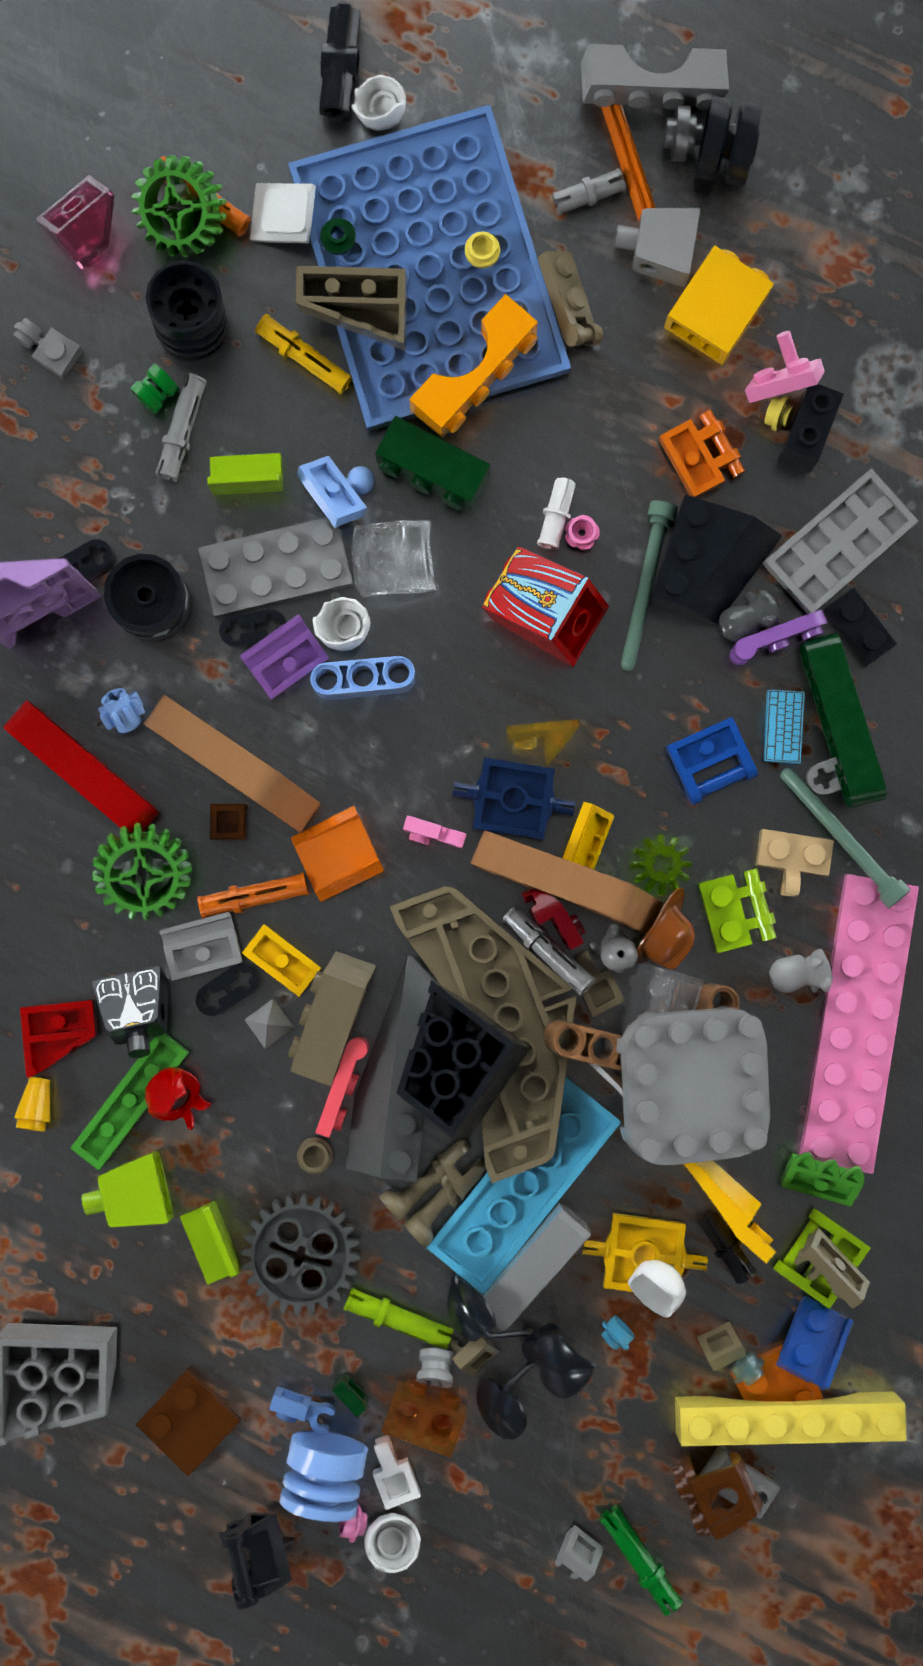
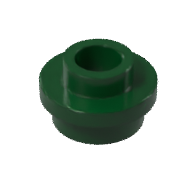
M331 219L321 229V243L332 254H345L355 245V229L345 219ZM335 231H342L344 236L341 239H334L332 234Z

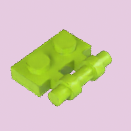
M757 868L744 871L747 886L737 888L733 874L697 884L715 953L751 945L752 940L749 930L759 928L762 941L776 938L773 924L776 923L774 913H769L764 892H767L765 881L761 882ZM750 896L756 917L746 919L740 899Z

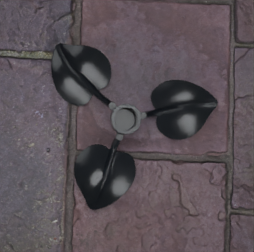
M457 1274L452 1277L447 1299L448 1315L455 1329L464 1338L475 1342L482 1335L487 1340L525 1336L524 1343L522 1344V1353L528 1362L504 1384L503 1388L496 1380L488 1378L481 1383L477 1391L478 1409L486 1425L496 1435L501 1436L502 1439H516L525 1431L527 1416L519 1399L509 1393V1391L534 1365L541 1368V1381L550 1393L559 1398H569L586 1386L595 1371L596 1364L582 1357L566 1343L563 1332L553 1323H547L534 1331L532 1326L522 1330L490 1331L496 1325L495 1316L490 1305L462 1277Z

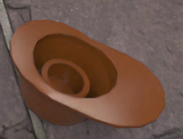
M679 887L674 890L667 899L654 925L637 948L638 960L636 963L642 964L647 960H651L668 970H674L691 951L694 945L695 932L693 925L681 913L685 897L683 888Z

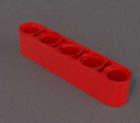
M25 700L3 726L11 736L120 828L125 826L130 833H134V825L140 823L142 826L141 831L143 832L158 815L159 811L28 700Z

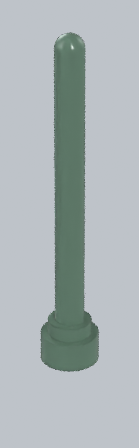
M651 501L647 516L650 518L649 524L652 525L621 660V667L625 671H631L635 667L666 529L670 528L671 523L675 522L678 506L665 501Z
M785 768L782 770V780L879 887L877 889L881 895L879 899L888 909L911 891L902 879L898 881L894 876L890 878L793 769Z

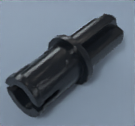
M712 1212L703 1217L700 1226L715 1247V1256L722 1258L737 1284L748 1281L749 1278L746 1274L753 1277L757 1271L740 1248L741 1241L733 1237L717 1212Z

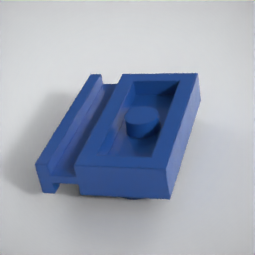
M808 1296L802 1297L776 1366L808 1383L811 1382L819 1386V1389L823 1391L828 1390L854 1321L838 1315V1312L831 1308L829 1309Z

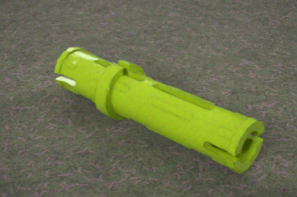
M353 1287L351 1288L343 1308L344 1311H349L373 1321V1326L378 1328L384 1325L447 1350L451 1341L450 1335L452 1336L454 1328H449L390 1304V1299L383 1297L380 1300L355 1290Z

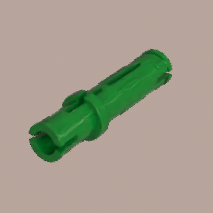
M618 1505L612 1506L611 1510L613 1512L610 1513L609 1509H607L599 1517V1521L604 1525L638 1575V1583L641 1588H647L664 1616L670 1615L671 1611L669 1608L671 1607L675 1612L682 1605V1598L676 1593L664 1575L666 1570L663 1565L655 1562L621 1512Z

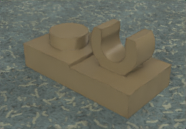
M819 1228L815 1229L808 1235L804 1248L799 1250L794 1263L799 1265L803 1261L811 1262L813 1267L810 1269L807 1277L813 1280L822 1274L827 1279L826 1282L830 1285L833 1293L838 1298L843 1299L853 1309L864 1302L870 1282Z

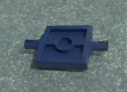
M485 757L482 773L476 785L454 782V789L467 792L453 790L452 797L473 800L475 807L474 830H485L544 841L546 824L552 812L573 816L575 809L563 808L561 806L574 808L576 801L554 798V768Z

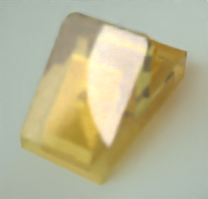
M579 719L507 726V745L515 744L517 750L532 749L537 747V742L543 741L545 767H549L580 727Z

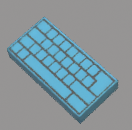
M767 691L763 762L801 763L805 692Z

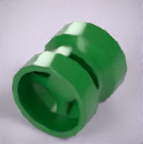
M155 363L147 370V376L142 381H136L129 388L133 395L154 415L163 407V401L167 397H173L180 390L173 379Z

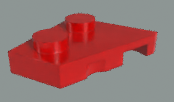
M95 1000L20 1007L26 1078L36 1076L98 1036Z

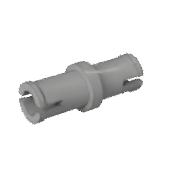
M617 168L615 171L591 180L589 177L581 179V183L552 193L554 204H557L556 210L558 215L586 204L589 207L594 206L599 199L626 191L625 181L620 178L622 176L621 170Z

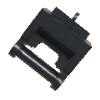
M248 1513L244 1519L226 1524L227 1530L219 1533L222 1547L227 1548L234 1577L232 1578L231 1586L237 1609H246L256 1605L260 1598L267 1597L292 1581L285 1548L293 1544L295 1539L294 1537H282L277 1513ZM243 1547L249 1548L251 1559L247 1561L245 1560Z

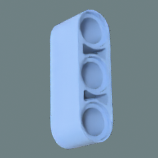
M403 656L326 662L316 666L310 677L314 691L325 700L401 694L408 692L414 686L416 680L413 664ZM396 667H404L409 671V677L402 683H395L389 678L391 671ZM368 670L373 674L372 682L364 687L356 685L354 683L355 675L359 671ZM331 673L336 675L337 683L335 687L329 690H323L319 687V680L324 674Z

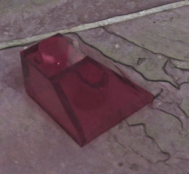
M88 175L37 217L36 220L66 256L82 270L85 266L90 267L96 264L102 258V252L109 247L115 195L105 185Z

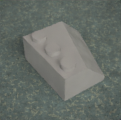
M7 1323L0 1332V1446L6 1445L11 1440L22 1437L27 1439L37 1436L46 1430L60 1426L65 1428L107 1415L116 1368L117 1327Z

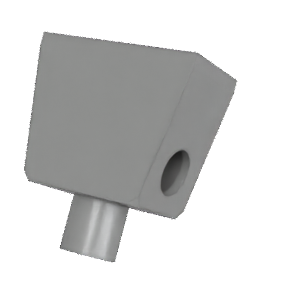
M645 208L642 210L639 228L618 225L614 247L635 250L632 264L634 271L680 287H686L691 269L700 209Z

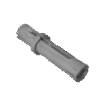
M188 373L185 374L167 435L163 436L161 443L164 447L155 475L166 481L177 482L185 453H188L190 450V434L194 426L202 394L207 384V380L201 376L192 373L190 375Z
M517 905L506 913L502 923L524 942L523 946L527 950H532L579 996H582L590 989L596 978L589 974L547 934L548 930L543 925L538 926Z

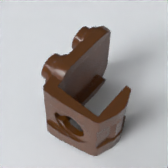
M689 1451L681 1453L680 1459L676 1460L677 1464L671 1467L675 1477L674 1483L682 1501H687L691 1511L690 1517L699 1537L706 1534L708 1538L712 1536L715 1540H719L734 1532L761 1512L763 1506L761 1498L755 1490L741 1455L738 1453H729L732 1465L699 1476L695 1474ZM729 1488L736 1492L738 1500L734 1507L723 1509L719 1506L715 1508L711 1506L710 1502L716 1499V1495L721 1489Z

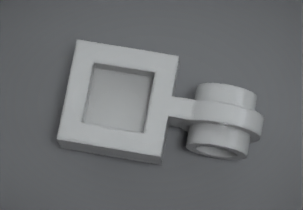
M26 318L21 323L17 322L13 327L15 330L13 338L29 349L34 344L38 346L32 358L62 379H65L83 352L80 345L53 328H50L45 337L41 338L42 330Z

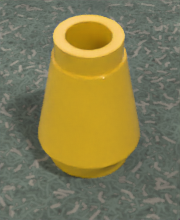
M29 1077L28 1084L25 1087L14 1116L17 1119L16 1128L45 1132L46 1124L50 1123L51 1080Z

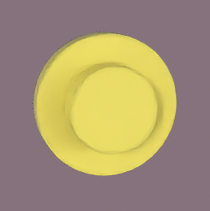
M483 231L471 235L465 244L466 259L477 268H488L494 265L500 256V244L497 238Z
M784 395L782 398L776 396L772 398L766 412L765 424L771 426L773 431L779 432L782 426L788 427L794 413V406L790 405V397Z

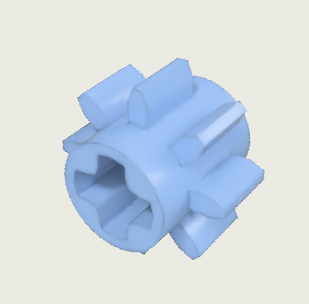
M117 688L105 694L101 699L103 706L98 708L101 714L99 717L106 729L110 730L115 726L120 733H126L138 727L142 721L140 715L145 713L142 707L143 703L137 692L134 691L128 695L124 688Z

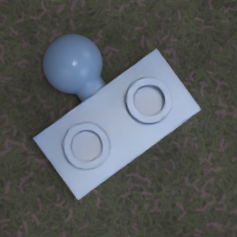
M326 456L299 466L297 477L334 528L364 517L367 507L358 495H365L374 487L375 477L370 469L364 466L355 467L345 478L332 459Z

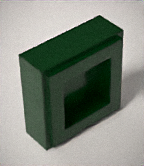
M343 1373L335 1380L332 1391L353 1415L358 1418L367 1409L369 1397L347 1373Z

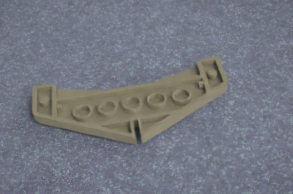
M441 887L390 906L397 927L439 984L476 1006L531 1048L482 1119L485 1167L491 1183L547 1163L555 1154L568 1058L550 1051L544 1043L543 1036L546 1027L551 1022L564 1020L573 1023L576 996L545 1008L542 1002L572 991L573 988L453 887ZM568 1029L564 1030L559 1036L558 1043L561 1048L570 1042L571 1035Z

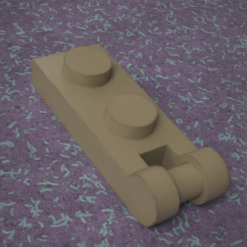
M545 251L537 257L565 343L568 346H581L582 344L586 346L599 345L603 339V330L601 326L594 323L572 253L569 251Z

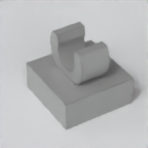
M574 1525L565 1535L555 1565L559 1567L563 1563L572 1570L570 1575L572 1579L580 1577L587 1582L595 1575L604 1548Z

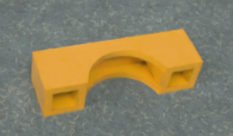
M505 294L481 320V333L487 345V352L480 365L470 373L459 377H445L433 373L409 399L410 411L441 438L449 431L451 433L456 432L466 419L464 414L472 405L478 407L489 395V386L496 379L501 381L509 374L514 366L512 361L521 352L525 355L534 346L538 339L536 336L538 321Z

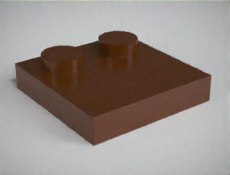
M188 1367L140 1418L136 1426L189 1476L240 1422L241 1417Z

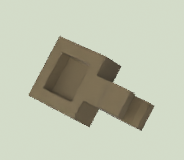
M587 950L573 956L581 967L596 978L590 989L582 995L592 1017L625 1002L608 968L598 972Z

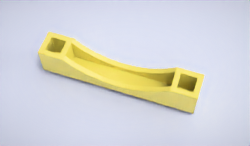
M894 1391L857 1392L829 1399L791 1402L749 1401L716 1396L675 1397L676 1435L681 1446L907 1441L905 1402Z

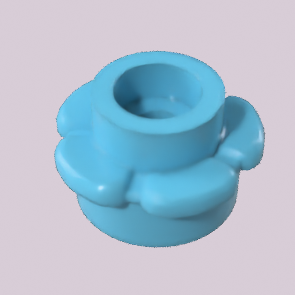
M616 1315L608 1322L604 1320L602 1326L605 1330L601 1333L603 1339L614 1350H618L620 1347L628 1350L629 1343L635 1338L632 1330Z

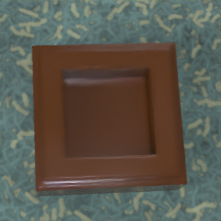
M210 804V840H247V804Z

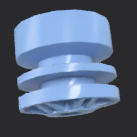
M313 1430L294 1433L291 1438L287 1464L294 1470L285 1473L283 1480L285 1487L282 1489L279 1503L289 1512L308 1519L341 1522L354 1518L358 1506L356 1499L359 1498L361 1489L355 1480L363 1477L368 1448L364 1443L338 1433L328 1432L327 1435H320Z

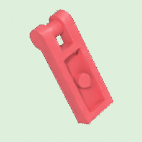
M354 1037L345 1047L315 1132L329 1138L333 1130L340 1131L347 1114V1110L341 1108L346 1095L353 1096L359 1080V1076L353 1074L358 1060L365 1057L369 1052V1042L364 1037Z

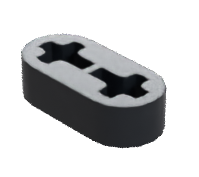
M100 539L90 540L58 558H65L75 569L81 567L77 571L89 582L108 573L116 561L113 549ZM98 549L101 553L107 552L102 556L104 560L102 564L98 565L95 561H92L85 565V563L94 558L92 553L94 550Z
M270 609L234 614L226 617L221 622L219 634L224 643L230 648H251L269 635L267 630L257 631L256 627L268 625V619L273 618L276 624H281V626L287 621L280 612ZM238 623L241 629L251 628V632L241 633L240 640L235 641L231 635H227L228 631L233 630V624Z
M237 964L198 991L196 995L197 1008L202 1014L207 1016H217L224 1013L258 989L260 984L258 970L250 964ZM239 970L242 973L250 972L252 974L248 989L244 986H239L234 990L230 988L229 985L238 979L236 973ZM225 989L227 994L219 999L220 1007L218 1009L214 1006H205L204 1002L208 999L206 993L209 990L214 994Z

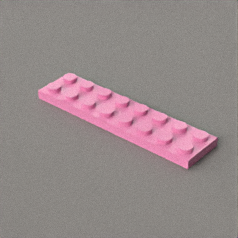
M845 874L830 962L833 982L829 991L825 992L799 1155L810 1152L815 1160L825 1162L829 1159H835L839 1167L849 1169L859 1166L863 1173L873 1174L919 886L907 885L911 891L888 909L879 899L881 896L877 891L879 887L871 878Z

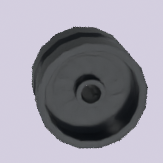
M717 96L711 97L698 154L695 178L713 181L718 176L722 159L726 160L724 169L725 183L741 187L745 186L759 140L761 104L743 102L738 108L734 124H730L732 113L731 100Z
M139 553L126 557L112 568L105 581L103 597L107 611L127 633L140 640L159 641L169 638L184 626L190 615L191 596L187 584L168 561L157 555ZM152 594L150 600L147 601L146 596Z

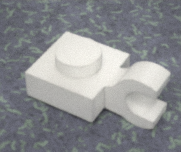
M389 1434L376 1438L374 1449L381 1467L373 1470V1477L385 1509L387 1510L421 1497V1491L408 1457L397 1461Z

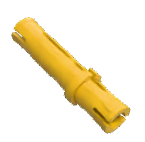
M265 314L259 320L255 327V333L277 347L280 355L285 358L289 356L310 371V373L335 389L340 395L347 390L352 382L351 374H348L325 355L300 339V333L295 330L289 331L271 318L269 314Z

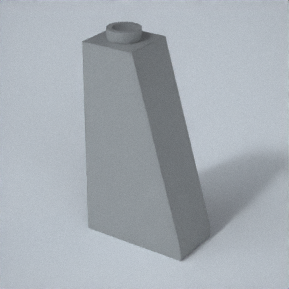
M560 1200L484 1295L481 1293L494 1313L495 1327L497 1326L501 1331L508 1329L591 1235L587 1223Z

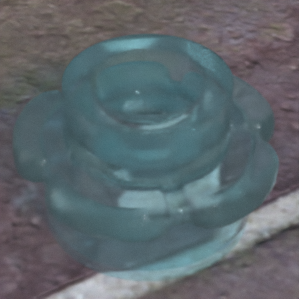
M753 1351L746 1353V1357L735 1361L731 1365L730 1371L735 1376L733 1381L736 1384L743 1381L746 1386H749L764 1374V1371L761 1369L764 1365V1360L758 1358Z

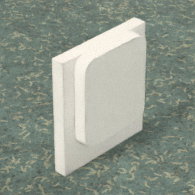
M256 183L250 240L252 242L309 244L316 186L314 184Z

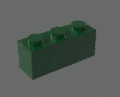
M394 416L375 452L376 461L380 464L379 468L384 473L394 478H398L401 475L411 480L410 484L415 489L425 494H429L432 491L442 496V501L456 510H461L464 507L471 511L490 475L489 463L397 416Z

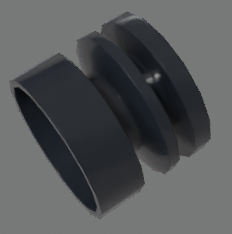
M184 260L168 263L155 272L148 282L145 298L156 336L164 348L177 356L188 358L206 355L217 348L225 337L228 322L219 282L212 272L199 263ZM188 315H191V319H190V320H187V318H188L187 316H188Z

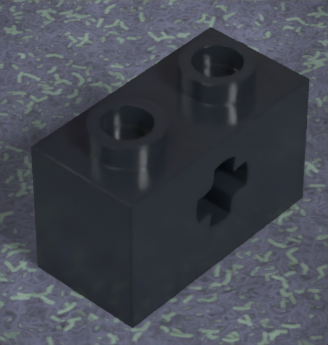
M820 384L806 387L799 401L778 460L810 472L820 459L844 393Z

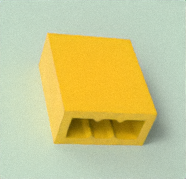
M714 245L669 312L664 328L723 365L767 300L774 283L769 280L767 274L757 268L751 269L740 262L738 256L728 249L721 250Z

